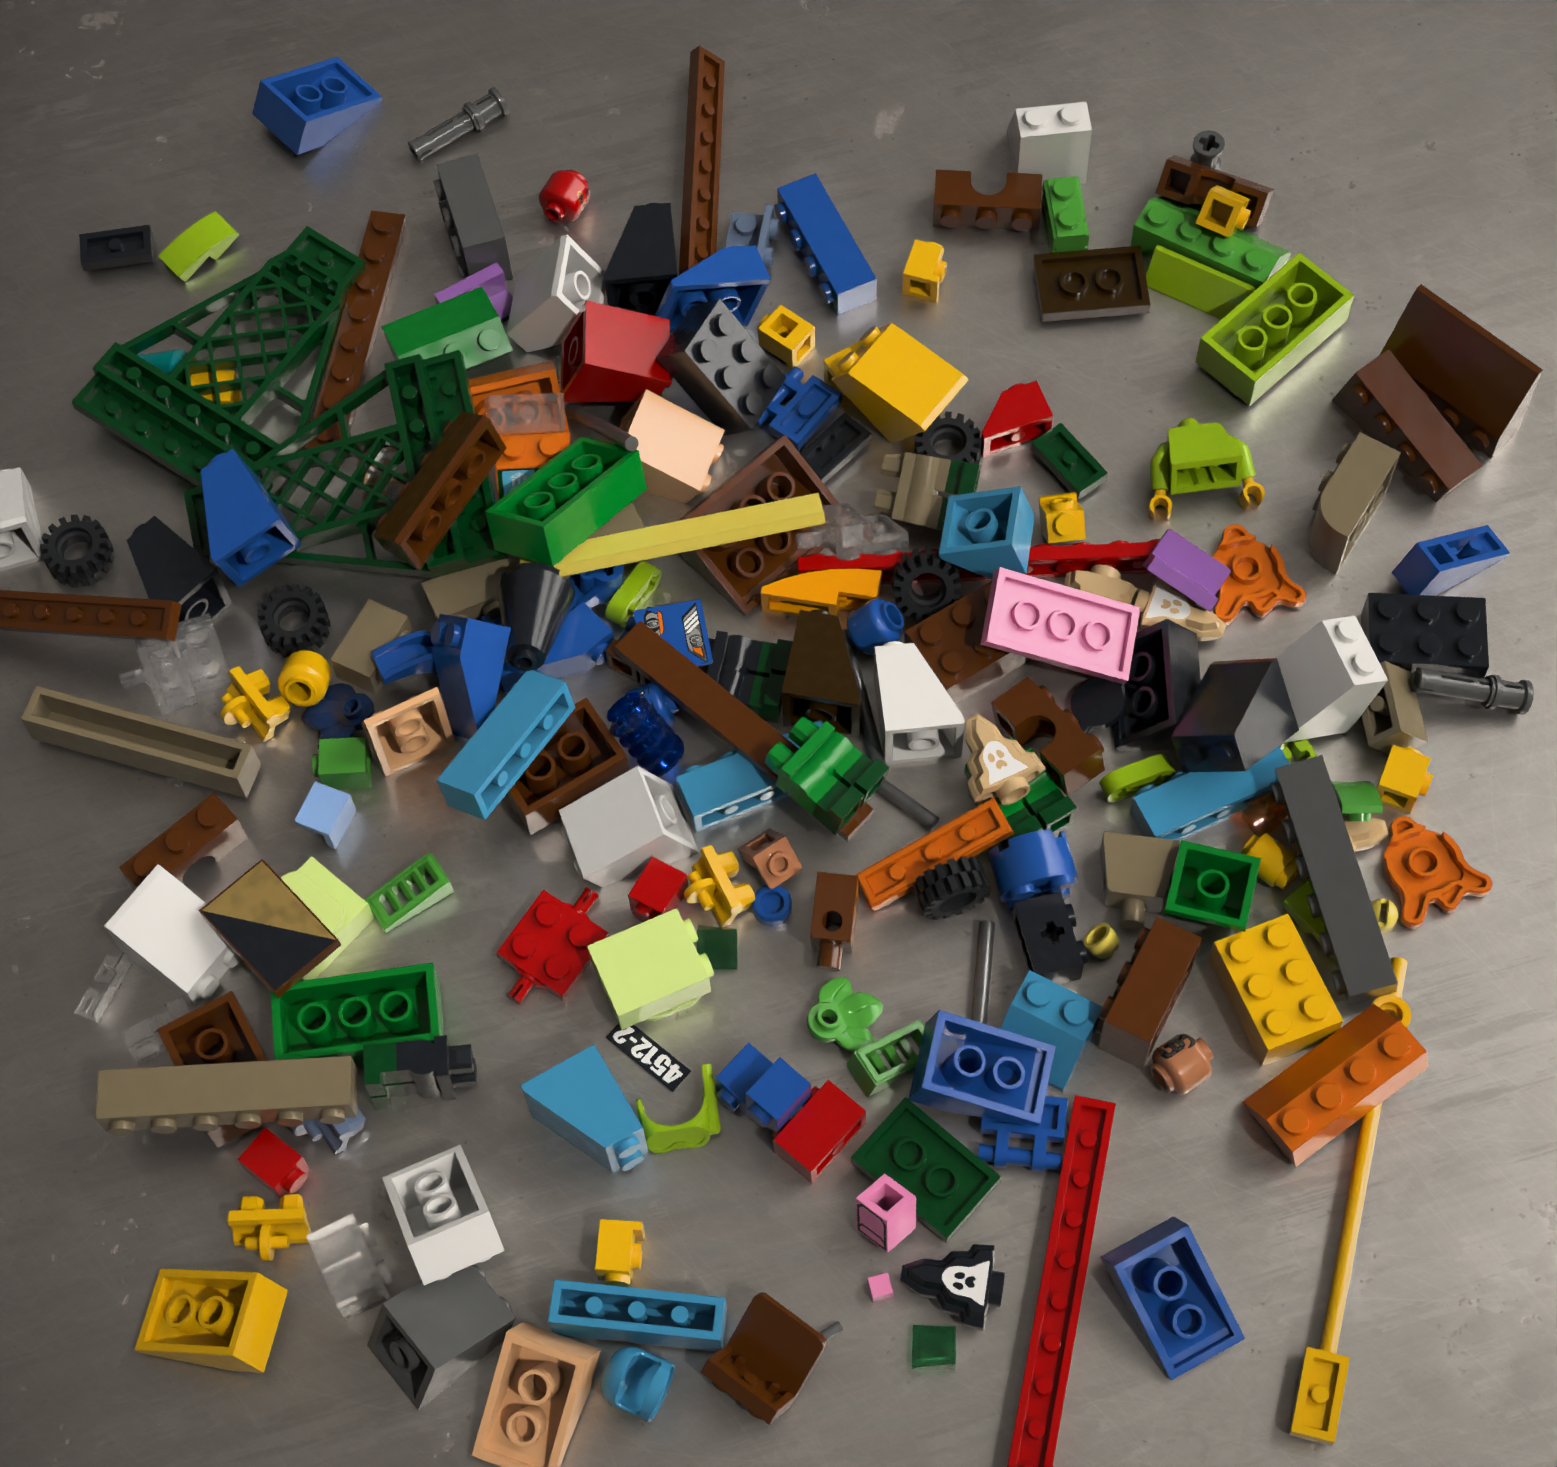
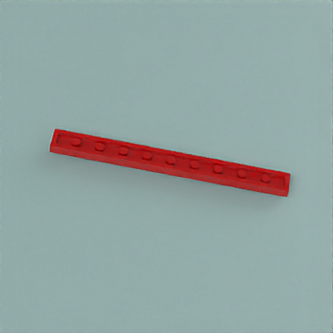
M1160 539L1136 543L1118 540L1109 544L1078 542L1066 546L1038 544L1030 547L1027 573L1025 575L1036 578L1066 577V573L1074 572L1075 570L1090 572V569L1095 565L1111 566L1118 570L1121 575L1153 574L1142 565ZM932 548V553L936 554L937 549ZM889 550L880 554L849 552L845 555L833 556L814 553L807 557H798V575L829 569L882 571L881 585H892L891 578L892 574H894L896 562L901 564V557L905 553L909 558L913 555L912 552L902 553L898 550ZM958 566L961 582L992 580ZM924 573L918 575L912 584L941 583V580L932 573Z
M1077 1095L1074 1097L1007 1467H1053L1116 1103Z

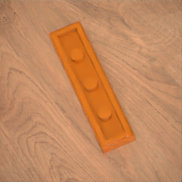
M993 797L855 874V876H858L859 884L871 908L876 912L914 890L913 882H916L915 879L918 876H924L923 872L927 869L933 870L935 869L934 865L939 863L942 865L947 864V860L953 858L955 861H958L960 857L966 856L967 859L971 856L974 857L1014 835V832Z

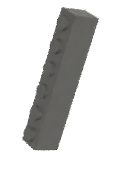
M1323 755L1275 768L1276 782L1270 783L1272 794L1277 806L1284 804L1288 819L1282 820L1288 842H1296L1300 856L1294 857L1300 880L1308 879L1313 893L1306 895L1313 919L1320 917L1325 932L1319 933V939L1325 957L1333 955L1337 970L1331 972L1338 996L1345 994L1348 1004L1351 1005L1397 992L1398 982Z

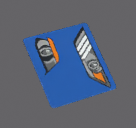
M700 599L640 609L633 612L635 625L642 621L696 666L713 663Z

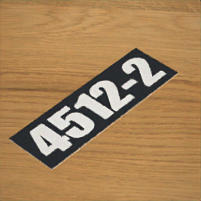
M618 1023L605 1037L672 1092L691 1072L690 1069L635 1025L621 1030Z

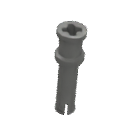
M492 87L488 90L487 95L474 103H465L462 111L452 118L430 129L420 137L409 141V149L414 158L421 162L429 157V155L439 151L472 130L475 132L484 130L485 124L500 115L506 117L509 115L508 106L500 92L495 87Z
M1417 667L1416 671L1413 672L1411 680L1413 692L1480 702L1485 709L1493 710L1496 707L1513 709L1516 714L1521 715L1529 711L1534 695L1533 685L1529 680L1512 682L1502 680L1499 675L1476 678Z

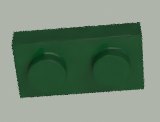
M1059 423L1032 442L1031 450L1070 492L1077 493L1078 500L1107 481L1108 472L1062 423Z

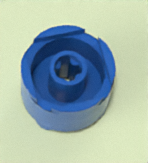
M1040 830L1008 839L1009 848L999 852L998 845H996L989 851L988 856L1000 900L1008 904L1009 911H1013L1014 902L1061 891L1063 899L1071 896L1069 888L1074 886L1079 880L1064 831H1060L1058 837H1054L1052 830Z

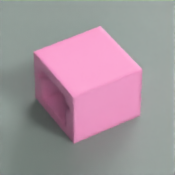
M888 1272L867 1278L873 1302L893 1297L894 1292Z

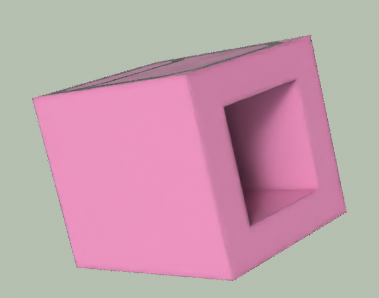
M885 1173L856 1198V1230L885 1252L891 1251L916 1229V1196Z

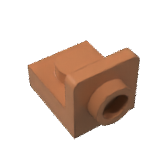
M770 828L737 849L743 861L758 870L764 883L770 889H774L802 870V865L786 836Z

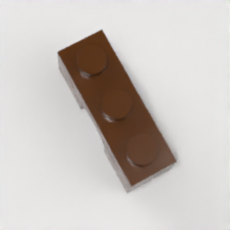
M1174 155L1166 159L1155 194L1188 205L1191 203L1203 205L1209 190L1218 185L1250 199L1246 209L1251 210V214L1246 225L1257 228L1263 223L1274 189Z
M936 170L933 226H944L947 228L975 227L985 230L993 228L1015 229L1018 231L1039 230L1042 174L1007 173L1006 185L1002 191L993 195H984L973 188L971 184V171Z
M1026 677L991 702L996 725L1009 738L1017 740L1021 747L1035 738L1045 737L1052 739L1048 745L1039 750L1041 762L1053 782L1067 796L1073 794L1105 770L1102 756L1104 747L1100 740L1093 733L1087 735L1080 728L1079 722L1071 711L1060 709L1055 704L1054 697L1045 686L1041 685L1038 687L1029 677Z
M213 793L119 868L134 890L137 889L157 864L183 884V875L194 862L205 856H211L218 862L248 837L238 818Z

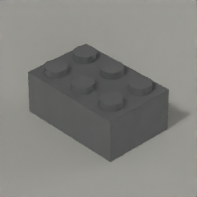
M478 153L436 164L439 179L433 180L438 200L441 201L438 202L443 222L446 223L448 228V237L452 250L456 254V262L461 278L469 277L497 262L504 272L505 281L512 280L513 275L504 232Z

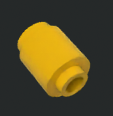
M1268 833L1263 834L1261 837L1254 834L1241 850V854L1261 858L1257 876L1271 887L1278 886L1280 889L1285 890L1298 875L1294 857H1297V855Z

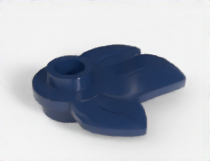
M339 683L329 686L325 699L316 705L308 707L301 720L308 727L321 730L319 739L349 738L353 736L355 731L363 730L362 721L375 714V707L373 701L367 695L356 693L353 687L348 684Z

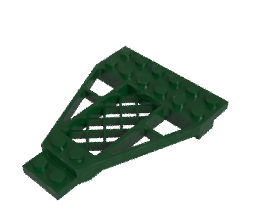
M306 226L286 251L269 259L255 274L122 345L115 342L94 365L93 371L95 375L72 400L73 407L197 487L202 486L201 470L208 466L215 456L221 453H227L234 449L247 466L251 465L279 445L250 426L272 400L279 399L302 413L296 432L310 423L345 306V294L366 270V262ZM274 295L279 298L280 305L258 308L257 301L263 296ZM229 305L202 337L186 328ZM303 313L308 316V324L287 326L286 315ZM282 316L284 327L262 330L260 319ZM256 320L258 331L236 334L235 327L239 322ZM173 334L193 345L192 349L169 375L136 355ZM302 336L291 348L290 337ZM286 338L287 349L265 351L264 341ZM260 342L262 353L240 356L239 344ZM321 344L322 347L305 400H302L284 389L283 386L314 349ZM234 345L236 357L214 360L213 352L217 348ZM280 361L269 374L268 363ZM264 364L265 375L243 377V366ZM238 367L239 379L217 381L216 370ZM212 371L213 383L192 386L191 374ZM258 387L247 400L246 389ZM242 391L243 401L221 404V392ZM215 394L217 405L202 395ZM284 477L275 478L267 491L275 494L287 479Z
M460 350L428 359H423L420 354L385 363L384 371L257 461L248 465L266 491L275 478L284 477L290 480L279 497L269 491L267 492L280 512L286 508L297 514L290 527L302 545L277 563L436 578L508 558L506 553L495 551L485 511L496 503L490 474L484 479L420 571L406 562L377 560L372 534L376 530L380 518L384 514L390 513L398 501V496L393 501L382 495L391 478L403 484L412 482L420 470V465L425 455L430 451H434L442 440L445 427L451 421H455L461 412L476 414L464 358ZM389 386L397 424L351 437L347 415ZM339 421L342 435L341 440L295 452ZM392 447L397 452L387 467L375 461L381 449ZM356 457L361 462L351 477L339 471L345 459ZM404 459L408 478L396 472ZM370 466L383 472L373 489L360 482ZM320 467L325 472L315 487L303 481L309 469ZM334 476L347 482L337 499L324 493ZM198 486L184 490L183 494L193 548L209 562L213 561L210 556L203 487ZM298 486L311 492L301 509L288 503ZM355 488L368 494V497L358 511L346 505ZM320 498L332 504L322 521L310 515V512ZM377 500L388 505L371 510ZM341 510L352 515L335 520ZM305 520L316 525L299 530ZM362 534L366 558L302 553L298 551L352 535Z

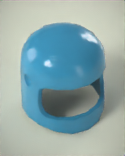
M626 1346L620 1348L611 1356L603 1370L600 1383L603 1397L610 1405L649 1423L656 1416L668 1393L675 1372V1364L639 1347Z

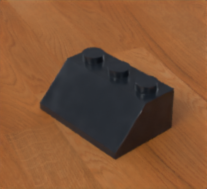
M1169 619L1136 632L1129 679L1122 684L1114 682L1121 688L1126 701L1122 717L1113 724L1116 750H1175L1171 736L1201 682L1197 633Z

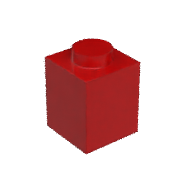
M652 856L628 894L630 909L633 911L634 917L641 922H645L678 908L684 898V891L689 887L687 874Z
M266 1127L237 1159L248 1174L279 1199L284 1195H288V1193L293 1194L298 1191L307 1178L306 1173L310 1169L300 1154Z

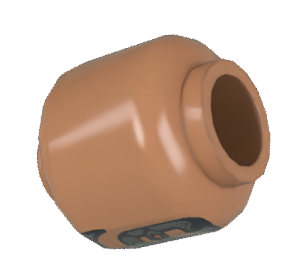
M1178 1034L1155 1049L1152 1055L1153 1064L1149 1068L1156 1083L1166 1093L1174 1092L1177 1095H1186L1211 1077L1212 1067L1210 1060L1214 1056L1210 1047L1203 1039L1198 1038L1195 1040L1187 1034Z

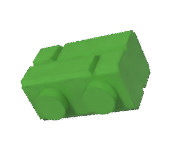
M1062 177L1043 181L1041 206L1050 253L1088 250L1089 231L1079 177Z

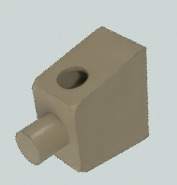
M1104 831L1100 849L1104 904L1108 907L1121 908L1120 925L1122 927L1141 929L1144 927L1145 912H1161L1178 854L1179 840Z

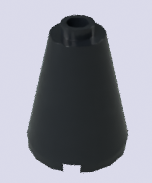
M538 562L518 564L515 570L507 575L506 570L501 575L497 589L502 626L511 628L506 659L513 667L522 671L535 670L544 664L573 606L575 597L574 586L569 578L567 582L559 576L560 570Z

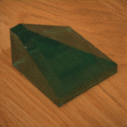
M698 925V954L706 953L713 969H738L737 929Z
M913 1325L912 1369L955 1371L956 1326Z

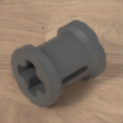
M1210 130L1198 133L1194 137V153L1190 161L1220 171L1221 159L1219 156L1224 151V138L1219 133Z

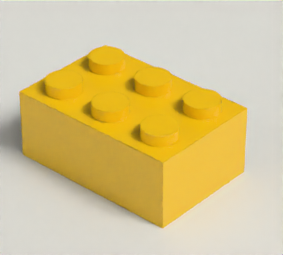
M1289 914L1282 915L1246 929L1245 932L1241 931L1214 942L1208 960L1261 1067L1320 1044L1340 1029L1343 1019Z

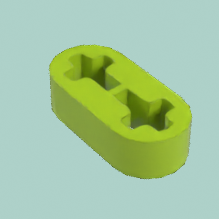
M641 561L611 598L606 608V618L621 627H625L629 617H634L633 612L640 610L657 588L662 576L661 569L647 561Z
M1157 754L1108 773L1100 780L1099 784L1107 801L1112 803L1135 796L1140 789L1148 785L1160 786L1168 782L1176 773L1166 754Z

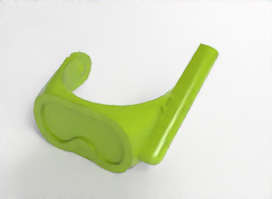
M711 1064L701 1065L704 1084L701 1110L694 1118L685 1123L672 1126L657 1124L645 1115L641 1098L636 1099L639 1122L643 1127L647 1147L650 1151L666 1153L672 1150L702 1147L708 1143L710 1135L718 1134L721 1131Z

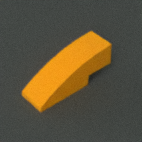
M829 569L784 578L762 587V611L798 617L800 610L812 611L818 609L838 616L839 610L853 611L869 600L880 598L882 571Z

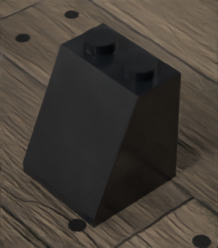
M649 203L634 206L604 273L609 306L632 311L636 306L649 305L653 316H655L670 281L678 276L671 203Z
M154 515L145 524L139 525L126 541L148 598L172 600L181 604L176 641L169 642L172 650L179 654L232 605V602L217 568Z
M1277 658L1214 661L1209 665L1171 736L1182 772L1247 771L1299 731Z

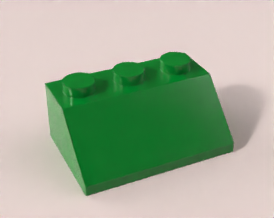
M483 287L381 326L395 360L420 354L423 359H428L460 350L464 358L466 371H470L505 357L513 351L501 319Z

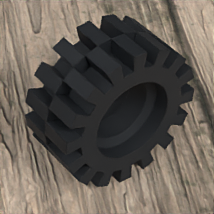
M945 411V418H940V415H938L926 431L915 436L914 454L979 464L980 431L978 427L974 428V422L970 418L964 423L963 414L958 413L956 419L951 418L952 412ZM941 440H953L961 445L962 450L958 454L945 456L937 453L933 446Z
M76 514L71 515V522H67L65 517L58 519L61 524L59 527L52 523L48 527L51 535L44 533L42 536L44 544H40V551L54 579L57 578L59 583L66 585L68 581L71 587L78 588V581H81L83 586L86 587L90 585L89 579L94 577L96 582L101 580L102 577L99 572L103 571L107 574L110 570L108 563L114 562L112 554L114 548L100 522L96 519L92 522L90 516L83 515L82 521H80ZM87 542L91 545L89 552L79 559L67 560L64 558L66 550L76 543Z
M925 547V553L921 554L918 548L913 549V556L910 558L905 553L901 557L902 563L896 562L894 574H892L891 578L893 597L898 609L903 608V614L908 618L913 613L915 621L920 622L922 621V616H927L928 618L961 598L960 589H962L958 566L942 560L939 556V549L936 554L932 553V547ZM924 573L936 575L941 580L939 590L928 596L917 594L912 589V582L918 575Z
M293 584L292 591H288L286 585L280 586L282 593L279 595L274 590L268 593L271 601L262 600L260 604L263 610H258L257 617L259 621L257 622L264 640L268 646L270 645L271 650L276 654L280 651L283 657H289L291 651L294 653L306 649L314 652L312 647L314 644L321 648L324 644L322 637L328 638L330 633L328 627H331L328 612L321 596L317 592L313 594L312 589L308 586H305L302 592L299 584ZM292 612H304L308 615L307 623L297 630L286 631L280 627L281 620Z
M966 856L960 857L958 861H955L953 858L947 860V864L942 865L939 863L934 865L935 869L924 871V876H918L915 879L916 882H913L912 885L924 916L927 919L932 918L933 920H938L942 916L944 919H947L955 913L956 915L963 914L962 911L965 909L972 910L975 908L974 904L983 903L985 901L984 898L989 897L990 891H992L980 860L972 856L968 859Z

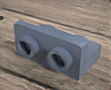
M766 204L764 215L732 211L725 248L756 245L766 269H771L774 248H771L770 244L771 240L778 239L780 220L774 218L773 205Z

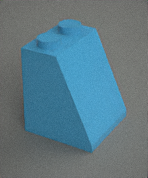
M594 1044L520 1085L529 1111L534 1119L613 1173L619 1169L623 1171L630 1170L640 1164L644 1159V1155L649 1153L642 1125Z

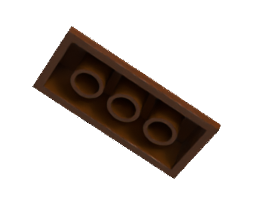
M461 412L455 421H451L445 427L442 440L434 451H430L425 455L419 472L412 482H408L403 486L395 506L390 513H386L380 518L373 536L383 549L420 571L507 448L489 418L484 415Z

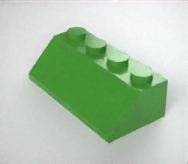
M1164 196L1150 199L1133 226L1131 246L1141 245L1142 256L1151 260L1156 246H1163L1255 286L1256 289L1285 265L1291 253L1239 229L1228 238L1196 224L1199 211Z

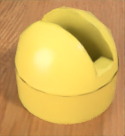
M1376 899L1371 903L1381 934H1384L1394 928L1398 920V911L1392 901ZM1381 908L1387 910L1385 922H1379Z
M1100 923L1091 928L1083 940L1089 952L1100 959L1111 958L1113 956L1112 950H1118L1119 938L1107 923Z

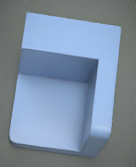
M315 781L295 817V822L298 826L323 835L328 847L336 849L357 810L350 794Z

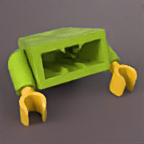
M1186 418L1178 424V427L1169 429L1167 442L1159 445L1150 461L1151 491H1155V496L1151 499L1149 505L1150 518L1154 520V508L1159 505L1167 509V520L1170 518L1172 502L1166 496L1167 490H1170V494L1174 495L1241 486V481L1244 488L1238 498L1240 506L1243 509L1248 508L1250 500L1247 494L1254 495L1259 506L1264 499L1265 490L1262 485L1254 482L1253 477L1257 475L1247 444L1228 434L1223 426L1217 422L1199 424L1196 419Z

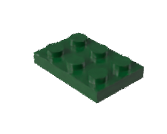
M906 1097L851 1156V1163L874 1182L885 1173L915 1195L916 1218L946 1243L1001 1181V1176Z

